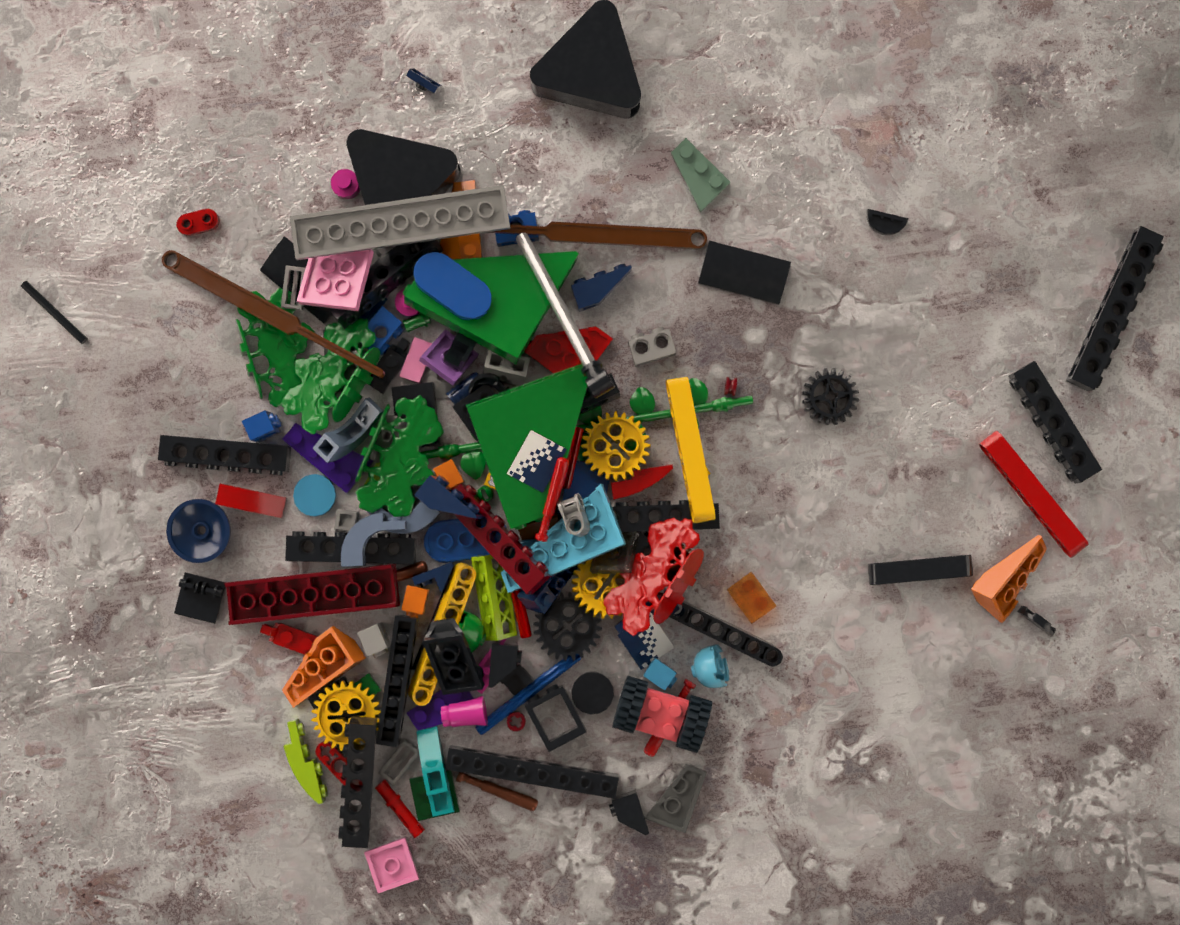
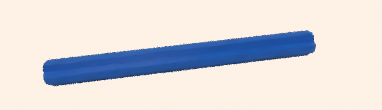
M577 654L575 661L572 660L571 656H568L566 662H564V659L560 660L487 717V726L476 725L475 728L480 735L485 734L524 704L527 699L532 698L580 661L581 657Z

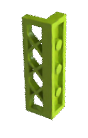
M491 554L473 556L471 561L472 567L476 571L475 585L481 621L484 626V633L486 634L485 641H499L517 636L511 593H508L501 575L504 569L500 564L497 570L493 568L491 560L493 557ZM498 579L502 583L500 592L496 589ZM501 600L505 602L506 608L504 612L500 611L499 608ZM505 621L509 625L510 632L503 633L502 626Z

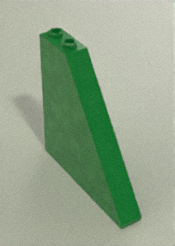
M576 251L538 254L558 292L577 262L579 253ZM524 255L452 259L483 281L491 292V306L488 312L476 320H463L455 316L417 287L415 279L412 284H408L403 291L404 304L453 331L463 334L477 342V344L514 364L518 363L551 306Z
M582 364L466 405L510 529L515 528V530L526 527L529 522H541L543 520V510L552 477L545 490L540 492L508 475L507 472L531 430L567 449L563 457H568L587 389L585 381L587 377L581 372Z

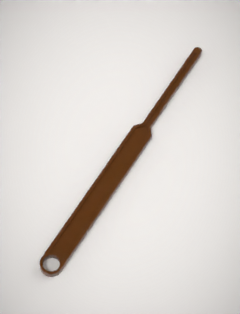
M553 221L545 227L510 225V229L486 232L500 234L527 233L528 235L545 236L550 242L701 249L707 243L706 233L699 229ZM694 233H699L703 236L704 242L702 245L696 246L692 243L691 236Z
M169 250L163 254L162 264L170 271L288 335L298 333L379 378L385 376V372L381 368L301 326L299 318L174 250ZM175 254L177 256L176 264L168 266L167 258Z

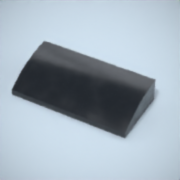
M284 236L269 255L260 271L283 289L286 265L306 268L308 259L296 260L294 245ZM291 270V274H290V282H289V291H290V292H292V286H293V277H294V271H293V270ZM300 271L298 278L296 301L300 291L302 272ZM304 305V308L323 324L332 316L326 307Z
M709 240L698 284L779 305L791 262Z

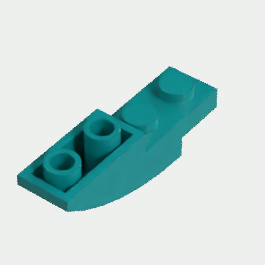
M438 726L416 731L426 794L429 797L432 816L455 812Z

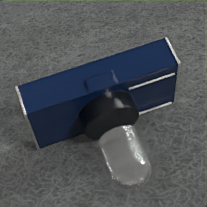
M415 68L409 69L405 75L415 81V86L419 88H415L411 96L413 102L419 101L423 93L421 90H428L436 94L443 87Z

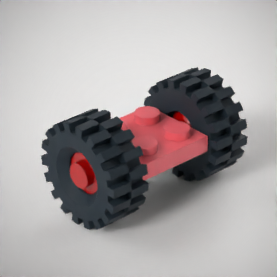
M627 675L612 728L632 734L635 730L674 741L677 743L676 747L698 753L708 726L712 701L691 695L689 700L654 689H647L648 681Z

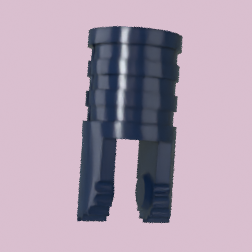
M474 372L446 393L454 405L471 394L468 392L469 384L479 373ZM482 385L477 386L472 392H474L476 389H478V388L481 387Z

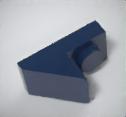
M454 562L412 577L414 585L420 584L422 588L432 584V579L435 578L440 592L443 593L455 566Z

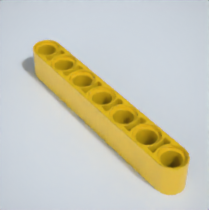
M688 377L666 380V390L693 523L715 520V509Z
M462 562L454 566L434 621L454 618L459 625L476 579V571L473 567ZM467 568L468 575L465 578H461V571ZM456 589H460V596L453 598V592ZM449 609H453V615L450 618H446V612ZM425 647L408 689V696L419 706H424L430 702L437 684V678ZM430 669L431 675L428 678H423V673ZM424 690L421 698H415L417 691Z

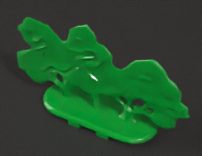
M278 288L270 296V300L267 301L281 308L283 289ZM253 291V292H252V293L256 294L257 296H259V297L265 299V298H264L260 293H258L257 291ZM288 291L287 304L291 302L292 292ZM237 308L239 314L247 318L250 323L248 329L243 331L240 321L235 319L242 341L239 349L242 357L246 356L249 363L246 364L248 377L253 376L260 399H263L260 383L265 381L272 387L268 396L270 405L274 407L282 406L281 400L288 390L302 384L301 379L295 374L294 366L297 354L305 352L306 342L309 339L298 333L288 335L250 313ZM281 308V309H283V310H285V311H287V312H289V313H291V314H293V315H294V312H295V310H296V309ZM304 322L301 323V326L315 333L309 325ZM259 323L260 327L254 329V324ZM245 336L258 337L257 351L250 353ZM263 355L269 361V368L266 373L258 374L256 373L252 358ZM272 368H275L274 373H270ZM269 376L280 377L282 383L273 382V378L269 379ZM274 386L280 387V390L276 391Z
M360 318L345 330L338 322L325 326V339L351 352V347L354 346L358 352L356 356L375 366L377 365L380 357L379 348L373 347L369 349L362 357L363 349L370 347L376 340L375 333L368 329L367 319ZM358 343H362L361 349L358 347ZM329 350L324 356L315 353L310 355L308 359H297L294 366L295 374L301 379L302 384L290 388L282 398L281 405L284 407V413L286 415L302 413V428L313 435L316 431H321L328 427L329 409L333 408V420L340 422L347 416L355 402L359 404L363 397L360 395L365 384L370 385L373 377H371L372 373L357 366L349 380L345 379L344 372L353 363H347L346 359ZM346 385L337 400L335 392L341 389L342 386ZM324 401H328L331 403L329 405H325Z
M421 395L413 400L404 397L398 399L395 404V411L398 417L389 423L386 421L390 405L387 404L377 428L372 427L369 435L373 436L369 447H364L361 455L365 457L355 479V483L359 482L364 471L368 473L370 478L367 484L359 487L355 492L360 502V509L374 513L382 506L387 505L388 511L393 517L409 516L415 501L411 486H422L430 475L434 476L432 470L428 469L429 462L427 456L420 454L419 448L425 444L434 443L443 435L444 431L441 423L438 421L435 409L427 406L426 399L422 398ZM402 414L406 415V418L401 419L400 417ZM399 422H407L406 428L396 429L394 426L398 427ZM381 430H389L392 433L393 442L388 448L376 445ZM394 432H399V437H396ZM373 450L380 452L379 467L367 466ZM374 474L380 477L379 481L374 479Z

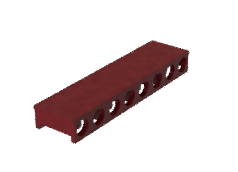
M396 564L224 583L227 590L229 625L400 606Z

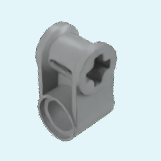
M577 493L570 499L558 500V508L563 517L567 532L578 537L587 535L590 530V523L581 495ZM580 521L582 525L581 529L579 531H575L574 525L576 522Z

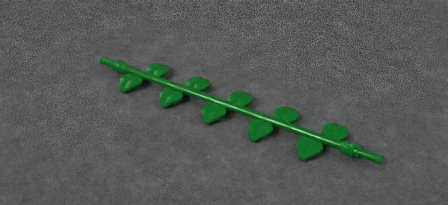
M697 378L689 380L695 413L708 411L728 412L733 407L753 404L752 396L734 399L724 396L706 403L708 400L706 385ZM638 387L632 394L630 407L637 414L634 415L633 423L639 420L643 423L672 418L670 409L653 412L655 399L648 389ZM601 406L579 415L578 418L584 424L576 425V427L583 428L582 436H589L588 433H585L587 432L585 429H593L591 421L596 424L599 423L598 416L602 417ZM583 438L581 439L577 457L582 462L588 458L582 456V453L587 451V449L581 447L582 444L587 443ZM479 441L463 445L443 444L438 449L420 452V454L426 455L427 459L440 457V459L446 458V460L465 453L461 458V468L475 480L482 476L486 466L483 453L478 451L482 450ZM629 441L626 444V447L632 451L637 446L634 441Z

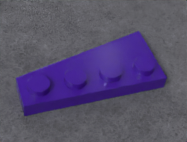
M295 423L282 440L348 494L356 484L355 479L365 456L352 450L346 456L327 463L313 449L322 435L318 433L312 435L305 431L301 425ZM369 459L367 466L371 467L375 461Z

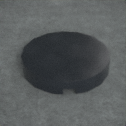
M586 672L580 675L572 687V700L575 706L580 711L590 715L605 711L611 705L614 697L613 686L610 680L598 672Z

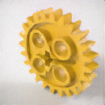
M617 411L614 412L613 417H610L607 412L606 419L604 420L598 416L599 423L596 424L591 421L593 429H585L589 436H582L587 441L586 444L581 445L583 449H587L586 452L582 453V456L589 457L585 463L587 465L593 464L590 469L592 472L599 469L597 474L599 477L606 473V480H609L611 475H613L615 481L618 480L619 475L626 480L627 473L634 477L633 470L641 471L639 464H646L643 456H650L645 451V449L651 448L650 444L645 443L650 437L649 435H642L647 431L646 428L639 429L641 421L633 423L634 416L632 415L629 419H626L625 412H623L621 417L618 416ZM613 427H621L620 435H611ZM606 433L616 444L619 443L620 448L630 459H625L617 449H613L611 443L602 434ZM629 441H634L637 446L635 450L627 451L625 448L626 444ZM598 442H606L605 450H596ZM614 456L621 457L620 465L612 466L610 463L611 459Z
M609 551L606 555L602 554L585 561L584 564H578L577 567L580 571L574 570L573 575L578 577L571 581V583L577 585L572 588V592H578L574 600L581 599L579 607L586 605L585 613L593 610V617L601 613V618L604 619L607 613L606 607L603 604V596L607 595L612 588L618 587L615 579L622 578L618 574L619 552L611 556V551ZM599 566H605V567H607L609 573H607V574H602V573H600L599 570H598V567H599ZM616 569L617 573L612 578L609 586L604 589L601 596L596 600L594 597L600 591L603 583L607 581L613 570ZM592 582L596 585L597 589L590 591L586 588V584Z
M344 680L341 681L340 687L335 682L332 684L333 690L326 687L325 692L327 695L320 693L318 696L322 701H314L318 708L311 711L317 714V717L312 718L311 721L318 722V725L313 728L314 730H321L318 738L325 736L324 744L332 741L331 748L339 744L340 751L344 749V744H348L349 737H345V724L350 723L351 717L347 721L346 717L328 719V716L342 715L347 710L348 714L366 713V715L354 717L377 718V723L380 719L376 715L380 714L381 710L375 708L380 701L373 702L372 700L376 694L368 695L369 687L364 691L361 690L362 683L354 687L353 680L350 681L348 686H346ZM353 698L359 699L362 704L361 708H353L351 700ZM331 701H337L340 704L339 711L331 710ZM334 722L340 723L343 728L342 732L336 733L332 728V724ZM357 738L354 740L357 744H361L360 741L365 743V741L361 738Z

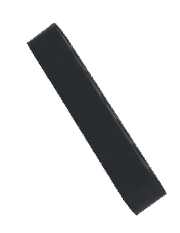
M662 590V591L658 592L657 596H658V595L663 596V594L665 593V591ZM683 601L680 613H671L669 616L768 666L774 667L782 662V652L772 643L688 602ZM701 614L699 622H691L693 615ZM719 623L718 631L710 632L712 624ZM733 632H737L738 638L735 641H729V636ZM756 641V648L754 650H748V645L751 642ZM774 650L776 653L774 658L767 659L768 652Z

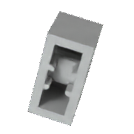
M488 350L483 374H495L500 377L499 380L502 383L515 386L523 385L530 358L521 356L518 363L514 364Z
M382 622L357 632L367 657L373 654L374 658L389 652L387 648L391 646V642Z

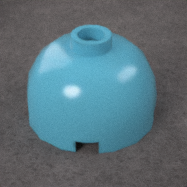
M717 644L701 649L694 658V665L691 666L693 677L697 678L704 687L721 688L728 685L725 683L729 681L726 658H721L720 652H723V650Z

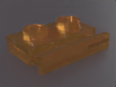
M752 571L726 589L751 624L776 607V604Z

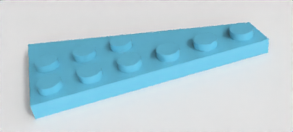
M600 484L595 488L594 492L583 499L590 523V530L587 535L578 537L567 532L562 518L548 530L547 542L536 541L530 546L534 553V559L546 565L548 568L547 573L550 576L626 544L603 484ZM580 521L575 523V531H579L581 529L582 525ZM527 562L523 565V572L525 574L530 570ZM505 570L501 572L508 593L521 589Z

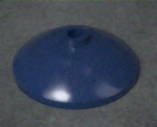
M192 499L183 502L171 513L167 522L166 534L170 547L180 558L192 563H204L217 558L226 549L231 536V526L226 513L220 506L206 499ZM201 526L205 527L206 532L204 534L200 532Z

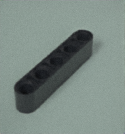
M971 555L871 563L868 564L869 584L882 585L973 576Z

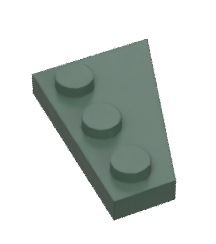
M687 138L671 152V156L701 213L730 184V181Z

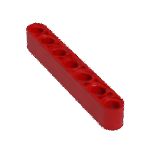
M994 431L979 443L981 450L1066 555L1073 558L1089 545L1086 538L998 431Z

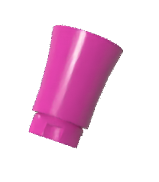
M484 696L452 703L449 706H441L443 727L487 726L488 720Z

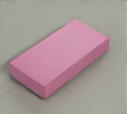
M416 337L413 338L400 373L401 378L418 384L421 383L427 366L419 360L432 343Z

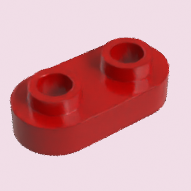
M202 209L181 215L176 222V226L183 235L192 236L216 229L220 219L214 210ZM206 216L211 217L209 222H204ZM185 221H190L189 227H184Z

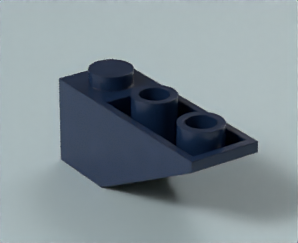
M620 264L614 267V271L606 273L604 270L595 273L594 278L586 280L583 277L573 281L574 284L571 285V290L579 312L599 306L632 271V266Z
M430 475L415 493V496L430 509L476 519L484 518L479 513L480 509L472 502L468 504L463 499L465 496L457 489L452 490L448 486L449 482L441 475L438 477Z
M577 565L552 575L533 595L526 594L521 589L517 597L526 609L545 614L572 577L574 570H577Z

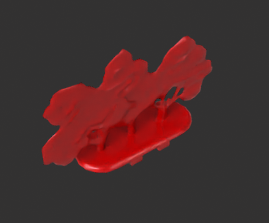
M673 517L664 522L651 524L648 533L651 553L646 556L641 552L633 555L632 558L625 557L619 559L618 574L624 579V584L612 588L604 598L603 604L608 615L623 613V629L629 634L635 636L637 632L649 629V614L653 609H655L653 614L654 622L656 624L663 623L671 615L677 604L682 605L685 600L682 595L689 585L693 587L697 579L694 576L702 564L704 552L702 549H695L686 557V550L694 548L700 541L699 533L692 529V519L684 518L679 521ZM682 543L686 544L685 549L682 548ZM676 547H679L681 551L679 555L680 560L674 554ZM674 559L676 563L671 564L670 561ZM675 565H680L681 567L673 580L669 581L667 579L669 569ZM668 586V588L666 589L665 593L659 601L657 597L658 592L662 591L665 587ZM648 601V602L652 603V605H651V606H647V605H646V602Z

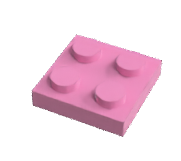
M406 837L364 852L377 893L419 879Z

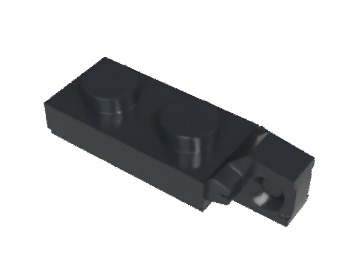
M402 337L396 346L392 344L376 365L385 372L383 378L371 374L373 380L370 386L380 393L384 394L403 367L407 357L405 351L411 344L408 340Z

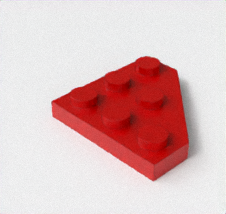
M597 326L579 329L594 359L598 360L613 338ZM565 331L536 335L524 351L553 374L582 364Z

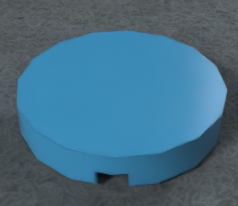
M317 474L307 475L299 480L293 494L297 508L304 514L315 517L329 512L334 506L337 496L333 483L328 478Z

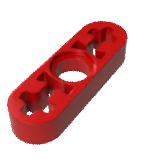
M324 741L321 742L315 750L317 758L343 785H346V779L342 778V772L336 771L335 763L338 760H342L347 765V757H343V753L341 754L336 746L331 748V741L324 744ZM322 746L325 748L329 746L331 748L329 753L332 756L338 755L331 764L328 762L331 757L327 754L324 756L321 754L323 751Z

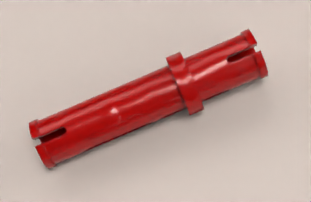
M386 779L375 787V790L386 802L385 805L394 811L413 838H416L425 830L400 799V794H396Z

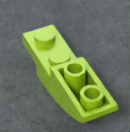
M299 719L287 722L291 742L283 746L287 760L302 788L314 801L321 804L326 800L325 797L328 796L326 784H322L321 780L323 775L322 765L317 762V758L308 760L310 750L308 744H305L303 739L305 735L304 724L300 723Z

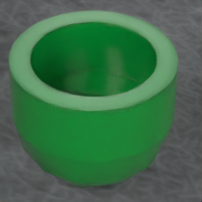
M482 486L477 490V497L481 501L485 500L488 503L493 499L494 493L490 487ZM485 489V492L489 497L486 500L481 492V490Z

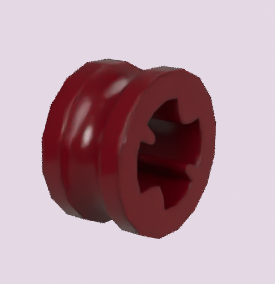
M726 377L724 395L731 394L735 397L737 378L731 380L729 377Z
M519 711L512 712L507 718V726L512 731H520L526 724L525 716ZM513 716L516 718L520 717L522 719L520 724L522 725L519 727L517 725L512 726L510 722L513 719L511 718Z

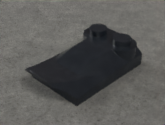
M450 618L431 622L430 628L422 642L443 695L482 690L485 685L483 682L484 671L476 664L466 637L455 619Z

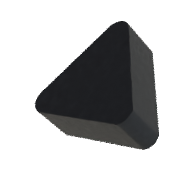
M599 0L595 2L531 68V89L537 97L624 119L632 118L638 113L641 90L617 8L611 1Z
M363 129L354 130L347 137L346 146L365 205L445 194L460 177L461 169L457 157L449 149Z

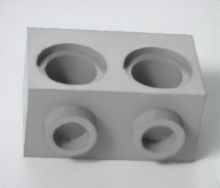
M659 327L651 330L652 334L644 336L643 333L631 336L632 339L628 340V345L635 367L676 355L670 329L664 330V327ZM658 338L667 340L665 348H659L656 345ZM640 343L646 345L647 352L644 354L637 353L635 350L636 345Z

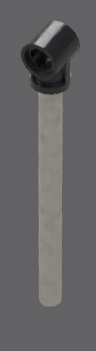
M519 234L516 237V241L583 365L581 372L587 377L585 381L595 398H598L614 389L615 386L606 370L602 369L601 361L595 360L528 234Z

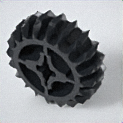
M827 368L823 369V376L819 371L815 372L817 380L812 376L808 378L812 385L804 384V387L809 392H802L801 395L808 396V399L802 400V404L809 403V407L804 410L808 412L812 409L813 413L810 415V418L812 419L818 415L817 423H821L823 418H825V425L830 424V419H832L833 425H837L838 418L843 423L846 421L844 414L847 417H851L852 413L849 409L854 411L857 409L852 402H859V398L853 397V395L859 393V390L852 391L851 388L856 385V382L849 384L847 381L850 380L851 376L848 375L845 379L842 378L844 375L842 370L837 376L835 368L831 369L830 375ZM831 380L841 384L845 391L836 390ZM821 381H824L823 394L814 397L816 386ZM829 392L831 395H835V398L832 400V402L830 399H826V395H828ZM847 397L844 408L837 413V401ZM815 403L826 404L830 414L821 411Z

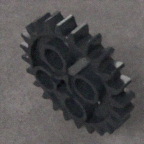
M560 592V599L556 598L545 614H535L539 622L533 623V626L539 627L538 630L534 631V635H540L536 642L544 643L541 650L548 648V656L556 653V660L562 655L564 662L567 661L568 656H571L572 660L575 661L577 654L584 658L583 651L590 654L589 646H597L593 640L601 638L596 632L602 631V627L597 626L598 623L602 622V619L593 617L592 610L585 613L587 606L579 607L581 600H574L571 592H569L568 597H564V594ZM566 607H573L575 613L571 617H566L563 614V610ZM579 614L583 615L571 625V631L566 629L556 640L553 639V636L564 629L563 624L565 622L570 624ZM552 620L557 621L559 626L555 631H550L547 629L548 622ZM583 622L588 624L589 629L587 632L580 633L577 631L578 624ZM568 636L572 638L571 646L564 647L561 645L563 637Z

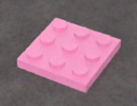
M373 250L309 258L297 302L301 305L358 311L374 254Z

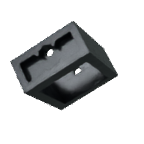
M557 684L547 688V693L540 697L539 694H536L532 698L527 699L528 704L525 705L548 752L587 732L563 685L558 686ZM561 694L577 726L549 740L533 708Z

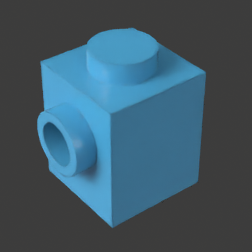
M655 657L643 673L645 678L664 691L667 687L671 689L677 680L675 677L677 672Z

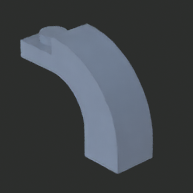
M370 397L365 398L345 424L334 431L325 432L313 449L327 463L346 456L369 436L372 427L376 428L375 423L384 411Z
M421 501L409 516L401 517V521H407V530L385 531L398 534L418 532L429 526L441 512L428 508ZM383 507L374 513L368 512L370 515L385 513V521H388V517H393Z
M377 513L361 519L350 529L344 539L341 550V567L366 566L365 548L369 539L380 531L407 530V521H401V517H388V521H385V513Z

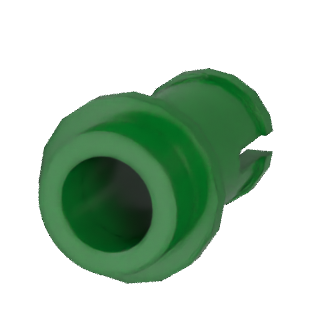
M420 312L416 316L404 319L403 323L406 331L409 333L423 326L428 327L431 319Z

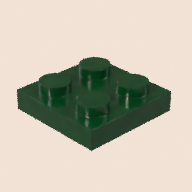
M446 770L455 812L439 816H432L423 775L409 779L418 821L460 812L452 770Z

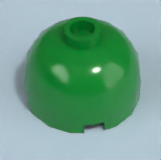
M463 611L458 626L463 631L471 652H474L479 645L482 646L485 642L484 626L478 616Z

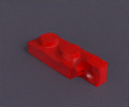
M275 623L274 627L262 624L260 633L270 636L269 641L274 642L273 644L304 655L310 651L313 642L318 637L284 623Z

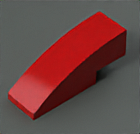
M673 464L641 469V471L633 470L634 477L631 476V480L610 483L613 500L634 495L651 487L673 469Z
M220 483L215 504L282 518L287 498Z

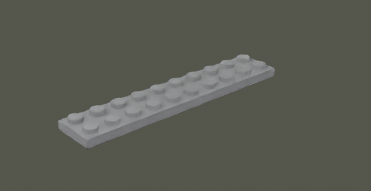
M504 185L289 216L296 260L510 229Z

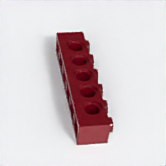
M459 484L455 489L465 496L463 499L467 503L472 502L480 509L479 513L487 518V524L485 527H482L481 519L454 515L526 594L533 595L551 577L547 573L548 568L541 561L537 562L533 557V551L526 545L523 547L518 541L520 539L519 536L504 526L506 522L499 515L495 516L490 511L492 507L485 500L481 501L477 497L478 492L470 484L468 486ZM500 532L501 540L496 543L495 534ZM514 547L515 556L510 558L509 550ZM526 562L530 566L527 574L523 572V565Z

